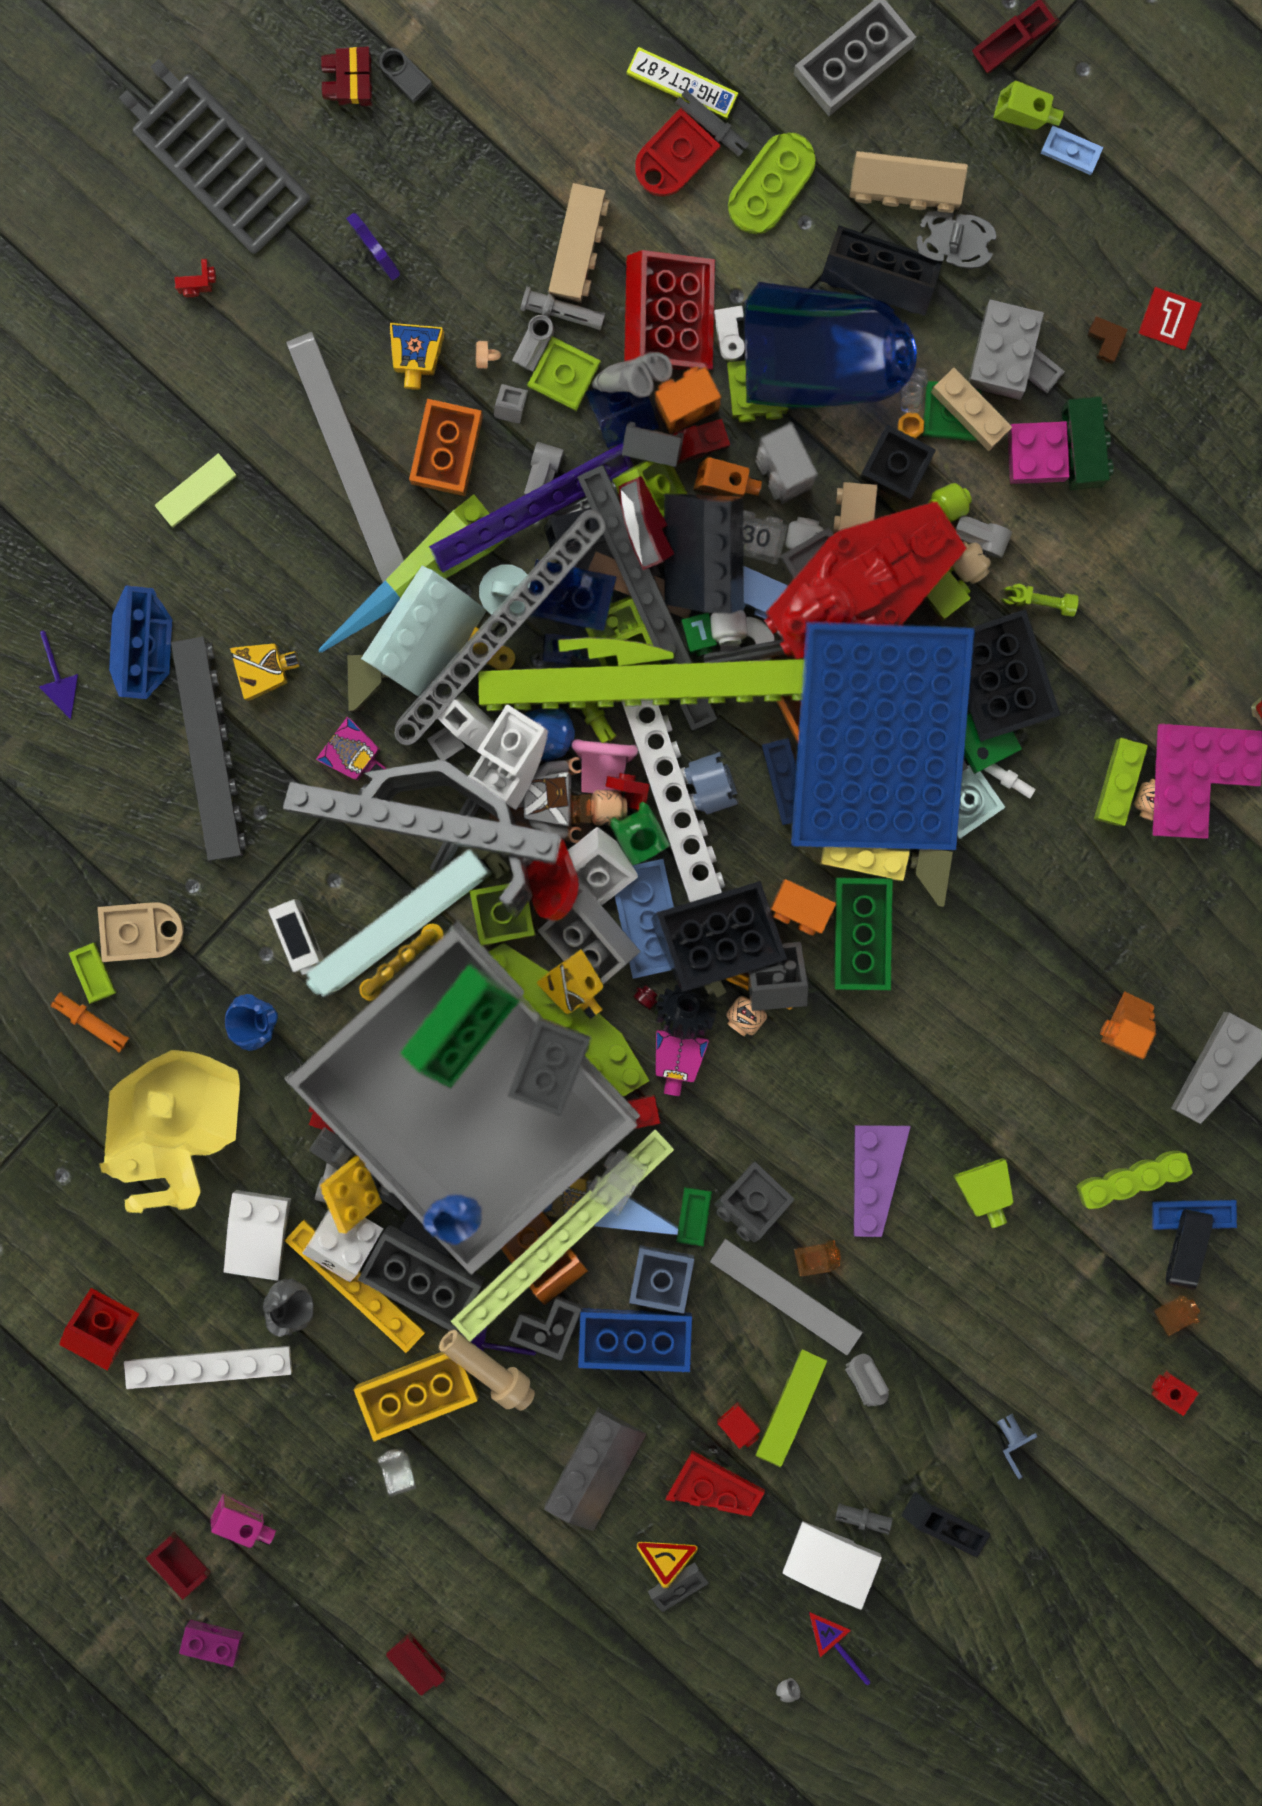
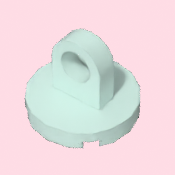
M499 565L490 569L483 576L479 586V598L483 607L490 615L496 611L527 576L521 568L514 565ZM530 582L528 588L534 592L533 584ZM514 601L510 605V609L514 613H521L526 608L521 601Z

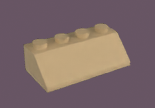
M857 151L853 164L849 197L855 198V201L859 203H871L872 200L883 201L882 204L885 206L897 207L901 203L909 204L910 208L916 210L935 207L939 212L953 213L954 210H959L961 206L968 164Z

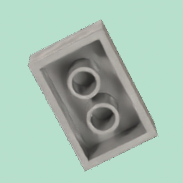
M989 300L968 382L976 389L1021 400L1025 393L1044 312Z
M585 889L577 896L574 905L563 918L557 921L549 920L538 930L563 961L582 949L602 984L641 952L588 889Z

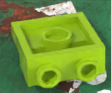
M774 358L727 362L732 419L738 418L739 422L755 421L757 416H766L767 420L783 418L782 414H787L788 405L749 401L748 380L775 383Z

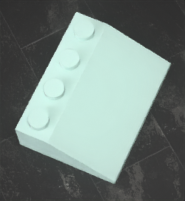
M421 566L361 659L419 697L466 644L474 628L477 627L487 610L436 572Z

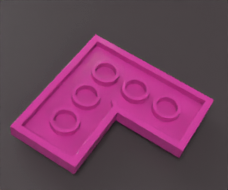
M1158 724L1153 836L1207 839L1211 784L1261 786L1262 731Z

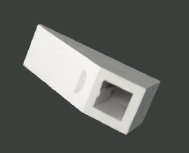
M464 692L455 698L437 718L458 739L476 751L494 725V722Z

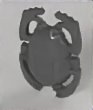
M928 211L927 215H924L920 226L924 228L928 222V227L932 233L930 237L925 239L924 243L920 235L917 237L918 241L916 243L919 254L937 262H943L944 255H948L947 263L967 269L980 268L989 262L993 254L988 252L986 246L991 240H996V232L990 222L968 214H957L956 221L952 220L953 213ZM937 218H944V219H946V220H945L944 222H942V223H937L936 225H933V224H932V221H933L934 219H937ZM971 221L976 222L980 226H982L985 229V233H983L981 229ZM927 243L931 244L934 248H936L938 253H933L929 251L927 248ZM978 255H980V258H978V259L975 260V261L962 262V261H966V260L973 259L974 257H977Z

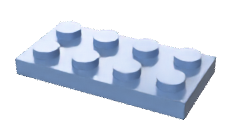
M663 859L632 865L637 872L638 878L615 895L622 930L641 951L629 962L633 979L671 970L651 920L656 912L674 907Z

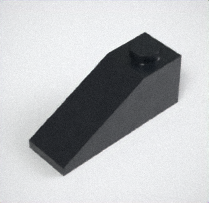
M914 1492L901 1515L918 1530L975 1557H978L991 1534L917 1492Z

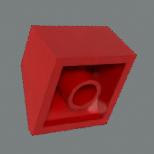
M90 1288L66 1325L59 1345L108 1371L125 1343L139 1313Z

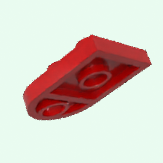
M680 108L638 153L635 162L636 178L641 187L652 195L662 197L673 195L692 179L721 148V145ZM650 171H657L661 175V180L658 184L651 185L645 180L646 174Z
M561 839L555 864L534 860L526 867L533 894L531 899L534 908L539 916L550 921L560 920L570 911L577 898L579 879L564 839Z

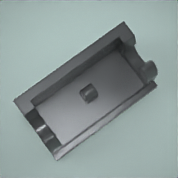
M630 422L626 426L622 455L676 467L681 457L684 434L678 433L675 436L635 427V423Z

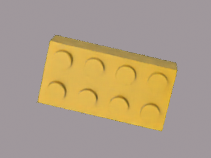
M443 1352L357 1384L354 1388L373 1441L475 1403L479 1399V1394L471 1374Z

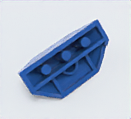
M125 586L112 614L109 671L119 697L147 699L169 675L172 618L156 596L157 594L153 588Z

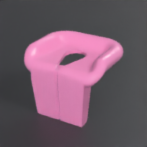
M580 739L574 740L571 745L572 749L582 758L581 792L594 793L596 790H616L605 787L607 776L619 777V773H624L626 763L632 761L638 753L637 746L581 741Z

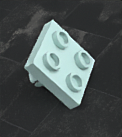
M968 765V769L962 772L958 839L1005 808L981 771L974 774L970 765Z

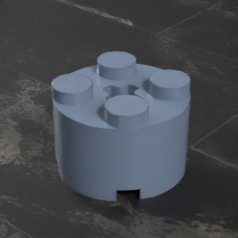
M722 752L689 762V767L684 769L688 783L695 786L697 794L693 795L695 805L698 811H705L707 815L739 804V799L732 797V795L737 794L729 767L727 764L723 765L719 760L724 758Z

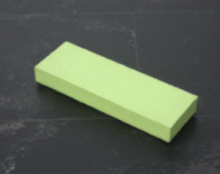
M218 453L154 506L171 527L174 528L237 475Z

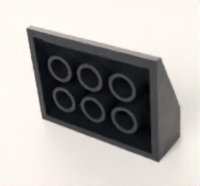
M665 493L664 520L667 526L664 527V535L674 552L672 556L664 560L666 604L701 612L732 614L744 609V497Z
M1026 609L971 627L974 629L968 705L980 742L1061 716Z
M761 881L656 912L651 918L661 949L682 992L787 960Z

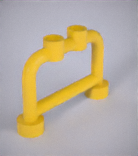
M437 924L426 925L422 929L420 936L409 945L402 946L394 959L388 964L381 965L376 975L361 983L359 987L360 995L365 1000H375L382 993V986L387 981L394 978L396 973L410 961H413L428 945L434 946L444 937L443 929Z

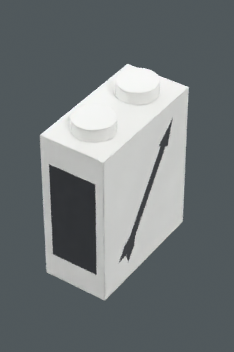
M294 899L268 910L293 972L301 971V974L304 975L324 960L300 900Z

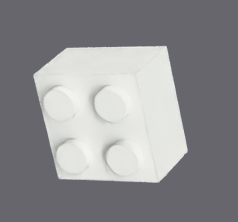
M328 1209L302 1254L350 1282L359 1272L383 1228L364 1218L349 1232L339 1233Z

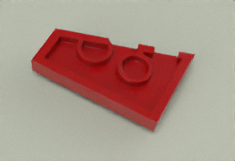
M692 1450L665 1500L673 1502L678 1500L688 1502L694 1506H709L718 1508L720 1511L752 1516L765 1490Z

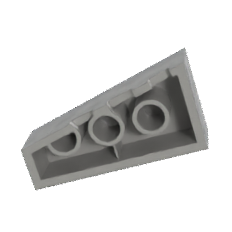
M1223 1012L1171 1109L1201 1124L1262 1058V1030L1229 1012Z

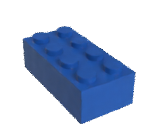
M582 1308L580 1313L578 1368L690 1372L692 1312L678 1313Z

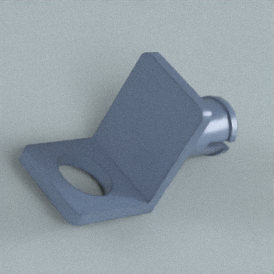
M1012 1413L1006 1417L1011 1428L1008 1427L1004 1418L997 1423L1010 1443L1007 1445L1009 1448L1003 1450V1453L1017 1478L1021 1479L1022 1476L1009 1452L1038 1436L1036 1433L1029 1437L1027 1435L1024 1436Z

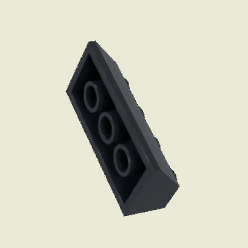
M839 225L820 281L827 283L831 287H840L852 291L856 295L879 300L886 305H894L906 309L910 313L925 315L935 289L942 262L928 259L916 250Z

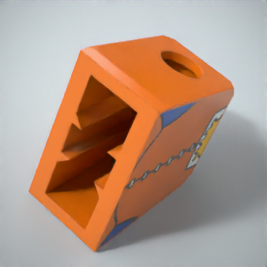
M708 457L699 463L693 490L720 496L742 497L745 493L758 496L762 480L749 477L750 469L747 467ZM729 477L733 478L734 485L730 483Z

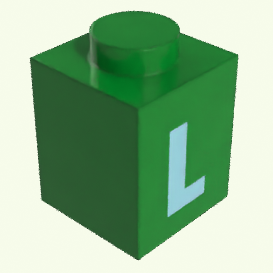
M709 613L682 619L681 623L689 653H696L697 657L713 653L712 648H715L717 643L712 638Z

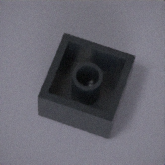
M887 424L859 478L871 485H877V488L909 503L936 449Z

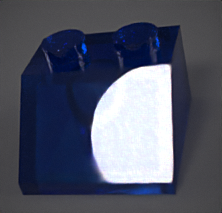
M599 389L586 392L607 448L624 443L626 426L630 422L635 423V427L648 430L659 428L648 396L637 397L632 392H601Z

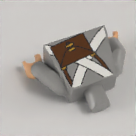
M578 757L566 761L546 762L538 767L525 796L518 806L524 807V818L529 819L532 828L560 834L561 839L571 843L579 842V840L572 838V832L574 830L581 831V828L571 826V775L582 771L574 770L572 767L573 762L580 760Z

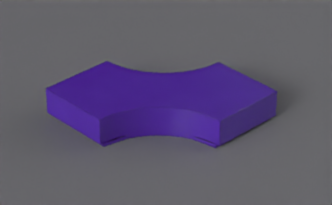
M354 213L346 218L388 277L393 281L400 276V272L360 217Z

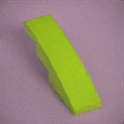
M805 1350L800 1351L778 1404L774 1408L756 1452V1457L778 1467L782 1466L827 1360Z

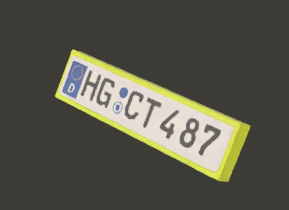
M639 47L627 70V75L677 98L681 97L686 102L688 101L681 95L687 89L690 94L713 114L727 120L738 97V92Z

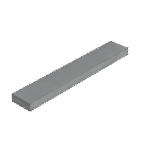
M726 1238L710 1260L712 1264L845 1355L849 1354L863 1333Z

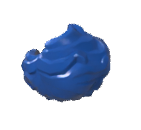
M560 707L559 709L539 708L526 712L524 714L526 717L548 730L546 744L540 761L551 762L566 755L575 737V730L570 715Z
M252 994L240 995L234 998L225 1013V1029L228 1038L234 1044L247 1051L259 1049L272 1039V1031L278 1020V1015L271 1004L259 1000Z
M462 1194L447 1196L435 1201L423 1217L424 1228L431 1236H436L445 1243L452 1245L460 1244L471 1237L480 1227L482 1207L478 1205V1201L475 1198L465 1197Z

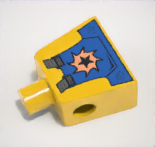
M390 323L393 368L397 373H405L404 388L420 390L421 376L434 375L444 339L443 327Z

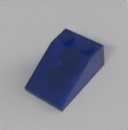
M536 559L535 566L538 564L540 560ZM552 562L547 564V568L552 572L561 570L563 566ZM572 567L529 617L605 631L617 577ZM534 580L530 583L529 589L532 592L538 593L543 590L544 585L541 581Z

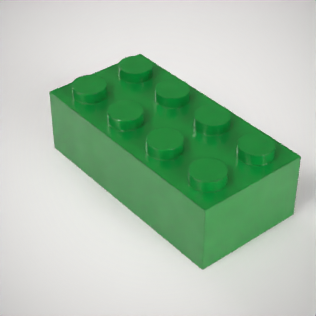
M835 878L833 989L891 990L892 879Z

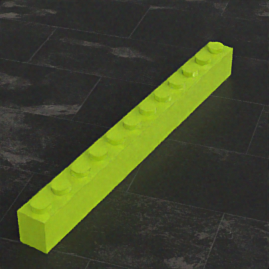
M804 660L479 671V705L487 706V711H503V706L506 705L514 706L515 710H531V705H542V709H559L558 704H569V708H586V703H597V707H614V702H625V706L632 707L642 706V701H653V705L662 706L669 705V700H680L682 705L697 704V699H708L710 704L725 703V698H736L737 703L753 702V697H764L765 702L781 701V696H792L793 701H801Z

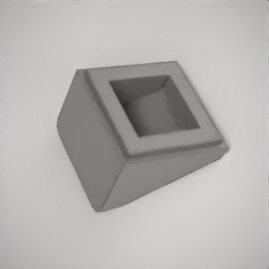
M501 384L495 403L494 417L520 423L528 391Z

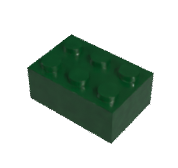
M1102 396L1069 399L1061 408L1062 422H1067L1069 491L1102 488L1114 473L1113 461L1108 459L1107 448L1111 447L1109 431L1105 432L1104 421L1108 420L1107 404H1102Z

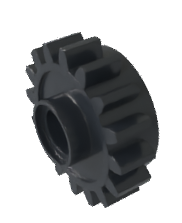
M675 985L674 991L666 988L664 995H659L656 1004V1022L661 1023L662 1030H665L671 1036L683 1040L692 1038L694 1040L700 1035L705 1036L707 1029H712L717 1013L714 1010L715 1002L708 1001V993L701 995L700 988L682 992L679 985Z

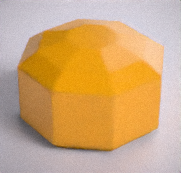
M906 413L898 420L897 430L917 439L924 432V420L918 413Z

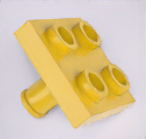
M355 1155L319 1185L339 1233L349 1232L382 1203L371 1173L365 1167V1162L358 1155Z

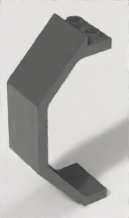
M445 760L365 772L364 774L370 783L365 784L358 793L360 796L391 801L396 794L403 791L450 786L497 817L500 823L516 826L515 817L503 799ZM509 855L513 879L499 900L507 912L517 918L533 894L524 858Z

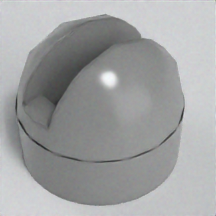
M789 1678L778 1684L776 1694L781 1696L780 1700L783 1702H793L800 1698V1688L794 1679Z

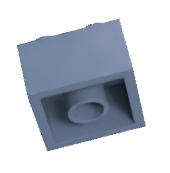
M640 1245L629 1303L684 1313L694 1264V1255Z

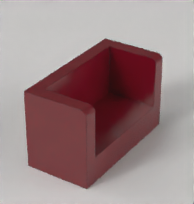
M175 1531L146 1557L150 1565L182 1600L211 1573Z

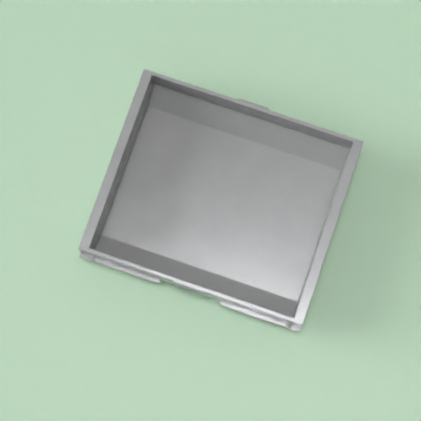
M457 920L439 942L296 1072L292 1071L287 1075L285 1080L365 1162V1167L389 1192H393L422 1224L425 1213L439 1199L453 1194H462L465 1197L475 1198L478 1201V1205L482 1207V1221L478 1230L471 1237L460 1244L452 1245L434 1236L472 1275L637 1126L636 1119L640 1117V1114L586 1056L583 1058L561 1116L507 1096L538 1017L542 1018V1016L523 997L524 990ZM470 964L489 975L515 995L520 1002L450 1089L418 1073L400 1052L435 1009L442 997L453 986L460 974Z

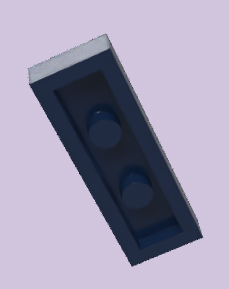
M789 738L762 745L782 825L793 823L796 764Z

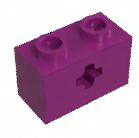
M190 1620L185 1627L179 1654L233 1667L238 1658L244 1633Z

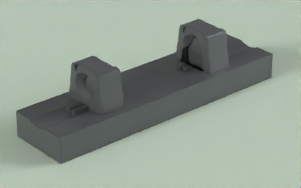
M325 1127L309 1149L310 1152L337 1170L357 1155L340 1137ZM371 1173L380 1198L400 1211L404 1206L402 1201L384 1186L378 1188L377 1186L380 1182Z

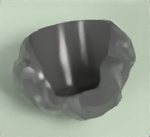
M282 1279L271 1287L263 1303L266 1328L275 1336L281 1337L291 1335L293 1332L308 1326L313 1319L314 1303L310 1291L305 1285L294 1279Z

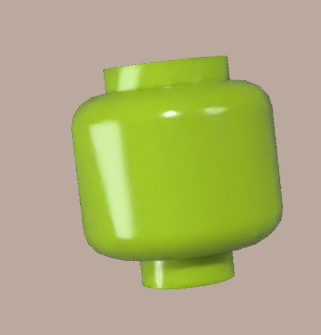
M951 483L933 491L928 504L937 501L951 523L968 514L972 498L966 488L962 489L957 483Z

